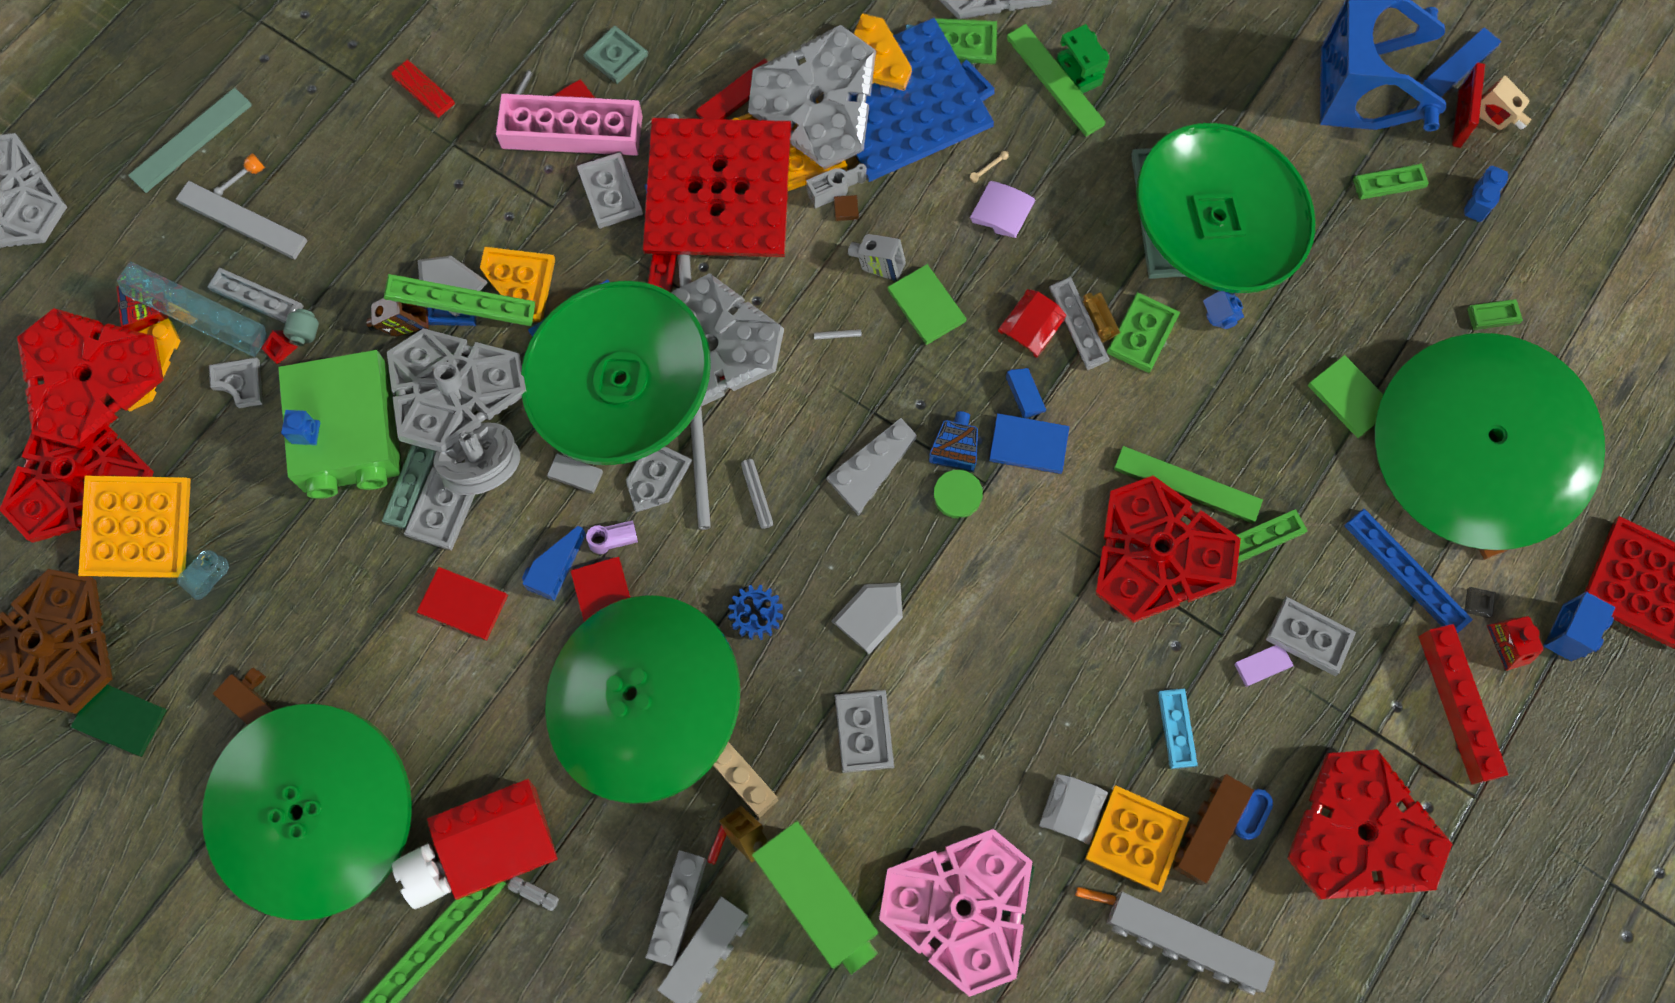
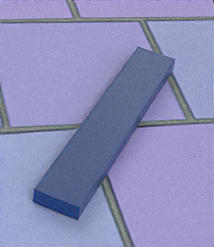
M1364 508L1344 525L1442 627L1454 624L1458 634L1473 620Z

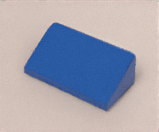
M1029 369L1007 371L1006 379L1022 417L1029 418L1046 412Z

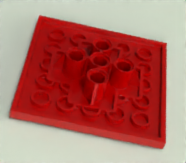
M652 118L643 241L644 254L785 257L791 121ZM719 167H725L721 172L715 171ZM700 188L698 193H691L693 189ZM724 189L720 194H714L715 190ZM741 189L747 190L745 194L741 195L737 194V192ZM715 211H723L719 216H713Z

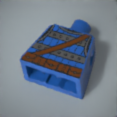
M958 411L956 412L954 422L948 420L943 422L931 449L929 463L974 473L977 462L978 428L968 425L970 414Z

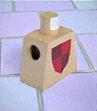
M1504 75L1482 94L1480 118L1499 130L1504 129L1510 123H1513L1522 130L1531 121L1523 113V110L1529 104V99Z

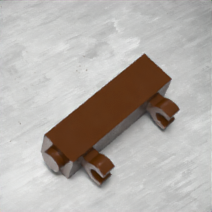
M254 667L248 671L243 680L231 674L213 693L247 725L259 717L276 710L253 690L266 678L263 673Z

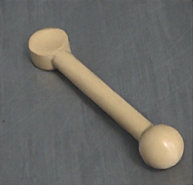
M1002 151L999 157L979 172L971 173L970 181L973 183L978 182L982 174L1001 160H1006L1009 157L1008 152Z

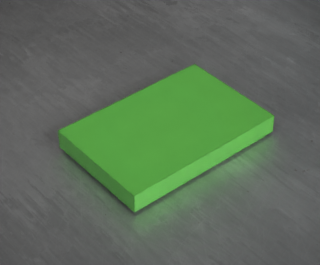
M935 19L960 63H964L966 59L970 63H996L997 21Z
M928 264L888 286V292L926 345L966 322V317Z
M1137 292L1119 326L1121 333L1114 336L1106 353L1150 374L1180 312Z
M1346 355L1308 384V387L1357 438L1361 437L1375 425L1383 394Z

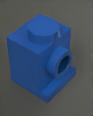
M285 410L281 434L291 444L317 445L320 421L314 420L306 411Z

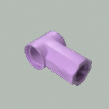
M633 520L606 527L600 525L593 526L586 534L589 548L595 554H604L612 548L638 543ZM598 536L605 538L600 544L592 542Z

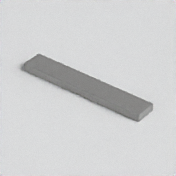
M190 181L187 182L176 198L178 203L294 260L307 243L305 237Z

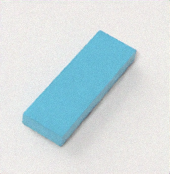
M1185 689L1159 691L1158 698L1170 769L1198 766Z

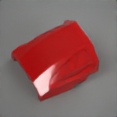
M1027 289L1016 307L1002 323L998 332L1001 334L1005 333L1033 352V356L1037 358L1065 320L1066 314L1057 303L1040 292Z

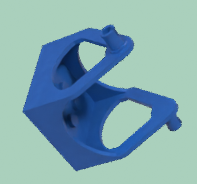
M1345 0L1321 46L1320 125L1378 130L1424 118V130H1437L1440 127L1439 114L1446 110V101L1409 75L1399 74L1391 69L1379 55L1441 38L1445 34V25L1438 20V9L1436 7L1423 9L1412 0ZM1387 8H1397L1419 25L1414 33L1374 44L1373 28L1375 21ZM1385 84L1397 85L1419 101L1413 109L1375 119L1361 117L1355 108L1358 100L1365 93Z

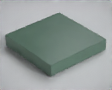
M615 25L584 54L585 59L616 84L648 56L646 49Z

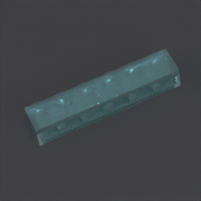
M131 261L117 278L122 294L253 357L257 355L267 340L264 325Z

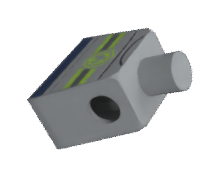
M867 234L862 244L851 242L848 255L859 258L861 268L864 271L895 282L899 280L906 263L900 239Z

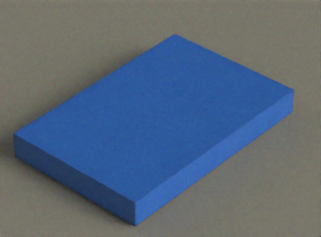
M997 413L989 461L1062 474L1070 426Z

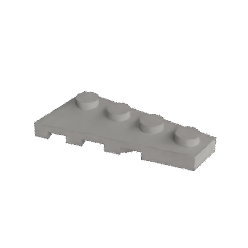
M900 418L827 477V481L859 516L868 501L875 495L879 486L886 480L891 470L916 440L917 435Z

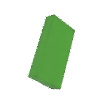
M1516 299L1470 305L1467 308L1473 330L1516 325L1523 321Z

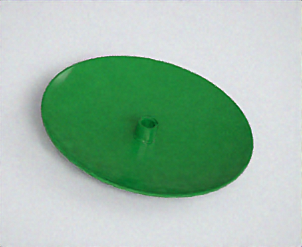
M1496 333L1464 334L1447 338L1423 349L1405 363L1392 378L1380 401L1375 423V448L1378 463L1385 482L1395 499L1414 520L1429 531L1453 543L1482 550L1517 549L1544 541L1557 534L1572 523L1588 505L1597 489L1604 467L1605 436L1598 408L1584 383L1574 371L1549 351L1526 340ZM1489 433L1496 436L1497 442L1490 440Z

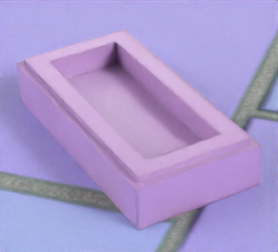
M1276 645L1234 664L1246 687L1293 666L1286 650Z

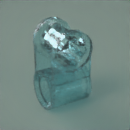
M203 551L178 576L177 584L195 600L202 599L211 591L212 587L221 577L226 574L229 568L228 561L213 551Z

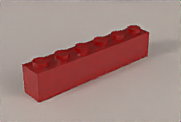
M1454 624L1426 631L1418 637L1471 785L1509 775Z

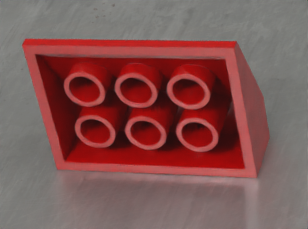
M529 779L427 818L433 843L456 900L558 860L536 787Z

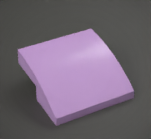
M990 181L970 218L972 223L992 227L996 234L1016 238L1035 199L1013 187Z

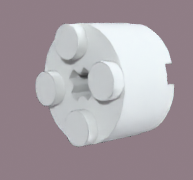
M429 843L392 863L396 882L401 880L403 889L400 891L413 909L423 907L452 891L448 880L444 877L446 874L441 861L436 860L435 852Z

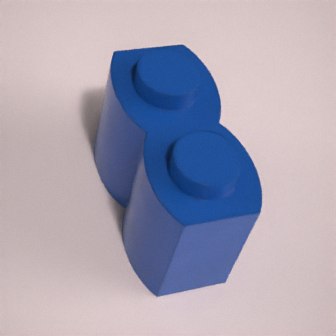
M1493 165L1485 171L1473 188V196L1465 206V216L1478 222H1482L1497 205L1500 199V191L1507 183V171Z

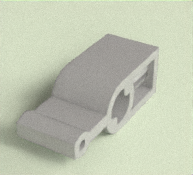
M859 164L856 168L847 172L836 168L806 180V191L814 207L818 208L834 201L835 196H845L849 186L864 183L866 181V166Z

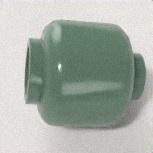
M296 309L295 312L287 315L283 334L290 339L289 342L291 344L304 346V344L315 340L319 322L315 318L314 313L304 309Z

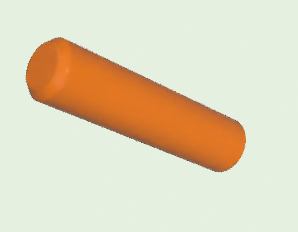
M1081 887L1076 888L1075 895L1077 897L1114 905L1116 902V896Z

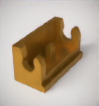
M742 806L719 820L730 842L750 862L755 861L752 856L756 852L753 849L754 844L758 841L761 842L762 846L768 843L762 832V829H764L762 824Z

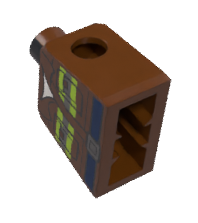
M384 298L372 304V317L366 320L370 331L381 330L391 336L414 333L423 328L429 329L428 307L385 300Z

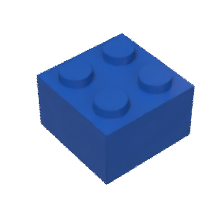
M1588 592L1575 597L1563 604L1543 646L1571 662L1580 657H1585L1589 653L1597 652L1604 642V639L1601 638L1604 631L1613 623L1614 617H1612L1615 607Z

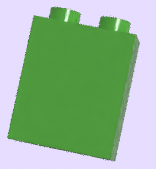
M377 350L278 367L283 421L285 410L306 411L314 420L320 421L317 445L291 444L285 438L288 478L304 493L307 492L308 497L316 499L333 497L338 494L339 486L356 484L358 488L364 490L379 489L388 484L387 478L400 476L402 468L389 366Z
M798 821L752 854L757 864L833 970L842 963L850 975H852L878 954L870 941L879 932Z

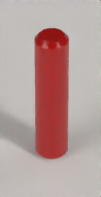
M720 825L707 862L713 865L716 864L727 835L722 825Z

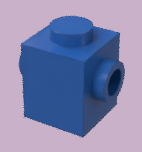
M1218 291L1203 300L1208 311L1206 313L1207 319L1213 326L1229 329L1237 325L1238 320L1244 318L1241 310L1243 305L1234 293Z

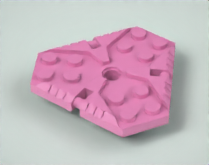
M994 829L947 846L943 852L936 853L934 851L887 869L879 918L881 922L917 953L920 954L922 952L928 957V962L969 997L1017 978L1024 926L1020 922L1021 915L1025 914L1032 860ZM950 861L952 870L943 872L941 864ZM965 900L970 904L971 911L967 916H961L957 913L956 904L958 901ZM1002 910L1011 912L1010 922L1001 921ZM933 937L942 943L937 950L928 944Z

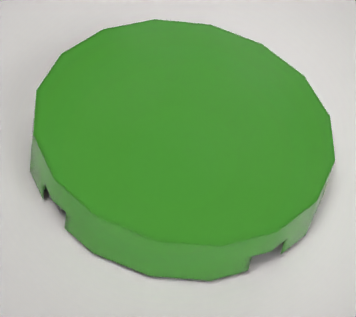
M952 470L944 473L937 480L934 487V500L937 508L944 515L951 518L971 516L978 510L983 498V489L979 480L972 473L964 470Z

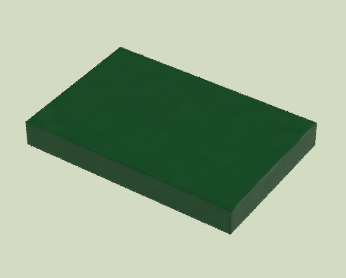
M107 684L78 712L71 728L142 757L167 709Z

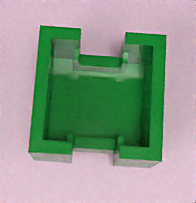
M1086 24L1063 34L1060 44L1062 47L1067 45L1068 48L1058 53L1056 62L1082 94L1102 85L1106 72L1105 68H1107L1109 62V54L1098 43L1096 34L1090 31Z

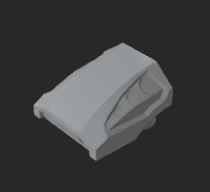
M1057 774L1039 826L1078 839L1089 845L1108 792L1076 778Z

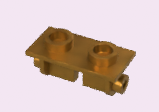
M1099 292L1094 296L1092 293L1084 295L1083 304L1101 342L1103 343L1120 334L1121 332L1102 293Z

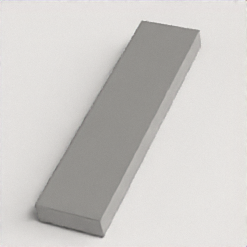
M222 268L217 270L207 286L212 292L283 323L286 322L289 313L303 308L300 302Z
M1069 277L1049 286L1055 302L1066 314L1064 322L1087 371L1108 362L1109 357L1072 278Z

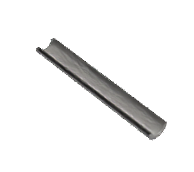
M530 69L526 72L515 94L522 95L524 87L527 86L529 78H531L530 76L533 75L529 71Z
M861 329L814 333V340L862 336Z

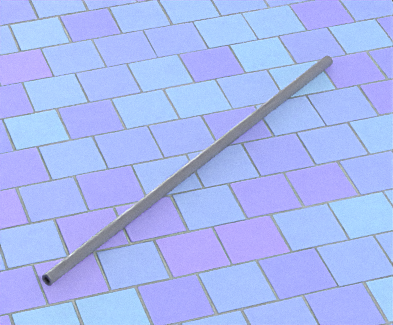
M670 114L667 118H679V116ZM678 254L680 288L692 282L690 255ZM700 407L690 424L698 529L706 530L710 529L711 525L702 409Z

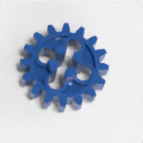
M749 585L748 592L740 589L741 596L732 597L735 605H729L728 608L729 611L734 613L728 615L730 621H736L732 625L734 630L741 628L739 632L741 637L748 633L749 640H753L754 635H758L759 639L763 640V633L772 636L771 628L779 629V624L776 620H783V614L778 613L783 610L782 604H776L779 601L778 595L771 597V588L764 592L762 585H759L757 590H754L752 585ZM747 599L753 600L754 608L757 611L760 610L762 620L768 621L765 626L758 624L757 616L752 614L749 605L744 604ZM769 602L771 606L768 609L762 608V604ZM744 616L750 617V620L747 623H743L741 618Z

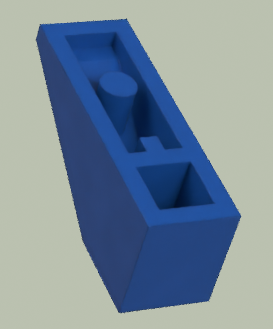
M577 526L533 561L531 567L525 570L522 581H524L523 585L528 591L555 601L586 537L584 529Z

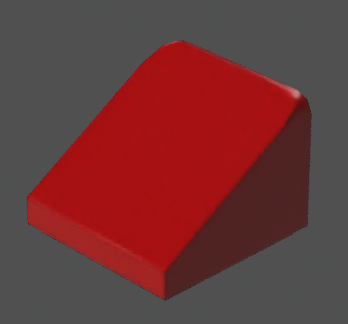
M272 330L261 349L276 364H279L296 350L298 346L289 342L290 339L283 334V330Z

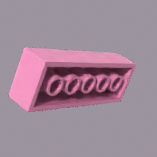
M502 94L496 136L502 149L616 154L621 152L622 155L638 156L642 111L637 100Z

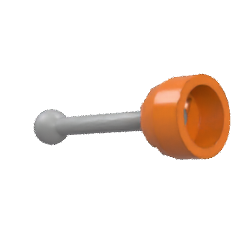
M251 153L244 160V169L221 187L214 188L213 192L221 196L226 188L247 172L259 173L265 168L264 165Z

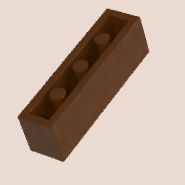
M1227 774L1219 779L1216 777L1211 783L1208 790L1211 792L1208 801L1204 800L1199 806L1197 814L1200 817L1196 824L1192 823L1185 834L1188 840L1184 848L1180 846L1177 849L1173 860L1176 862L1173 867L1174 870L1200 885L1208 883L1254 792L1252 788Z

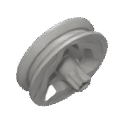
M481 423L479 428L474 429L473 432H465L459 438V442L443 453L436 451L434 456V467L441 476L443 485L450 492L459 495L480 494L498 487L512 476L520 463V451L514 443L512 433L508 428L497 423Z

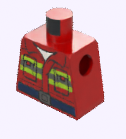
M156 284L117 286L122 328L139 332L167 319L168 309L179 307L177 295L175 293L165 295Z
M1529 616L1510 618L1487 625L1505 671L1529 665L1543 652V646L1539 639V630L1533 625Z

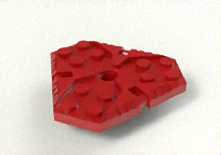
M53 308L17 337L22 372L24 374L23 379L28 384L25 392L30 413L31 430L34 436L81 449L118 418L115 415L117 411L121 408L127 411L164 380L157 339L152 335L114 326L109 323L102 325L98 320ZM98 333L101 334L99 340H96ZM91 374L90 378L88 380H85L86 377ZM44 380V384H38L39 381ZM113 398L115 401L107 406L105 403Z
M107 426L81 449L36 437L31 432L21 456L26 462L24 467L17 466L0 506V512L28 541L34 543L81 529L82 516H80V511H83L85 476L152 477L154 471L124 440L117 438L118 434L110 426ZM36 463L39 464L38 469L34 470Z
M1154 475L1112 490L1109 497L1104 532L1106 543L1102 547L1096 595L1132 623L1178 607L1180 602L1186 600L1188 603L1232 587L1236 583L1241 538L1202 510L1198 513L1191 508L1192 503ZM1184 516L1191 520L1188 525L1181 521ZM1116 543H1123L1124 549L1115 548ZM1164 544L1168 547L1169 551L1159 552L1155 545ZM1180 585L1182 591L1175 594L1173 587Z
M1378 749L1329 753L1325 756L1309 801L1312 802L1311 809L1305 810L1287 859L1318 900L1372 896L1374 892L1386 895L1437 890L1452 843L1439 826L1435 824L1432 817L1428 815V812L1423 809L1420 802L1412 799L1409 795L1411 792L1409 788L1404 785V782L1393 771ZM1399 801L1406 807L1403 811L1396 805ZM1322 808L1329 810L1328 817L1321 814ZM1359 826L1366 830V840L1359 836ZM1372 872H1377L1378 881H1373Z

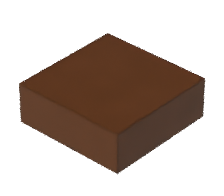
M857 195L834 197L836 221L859 220Z

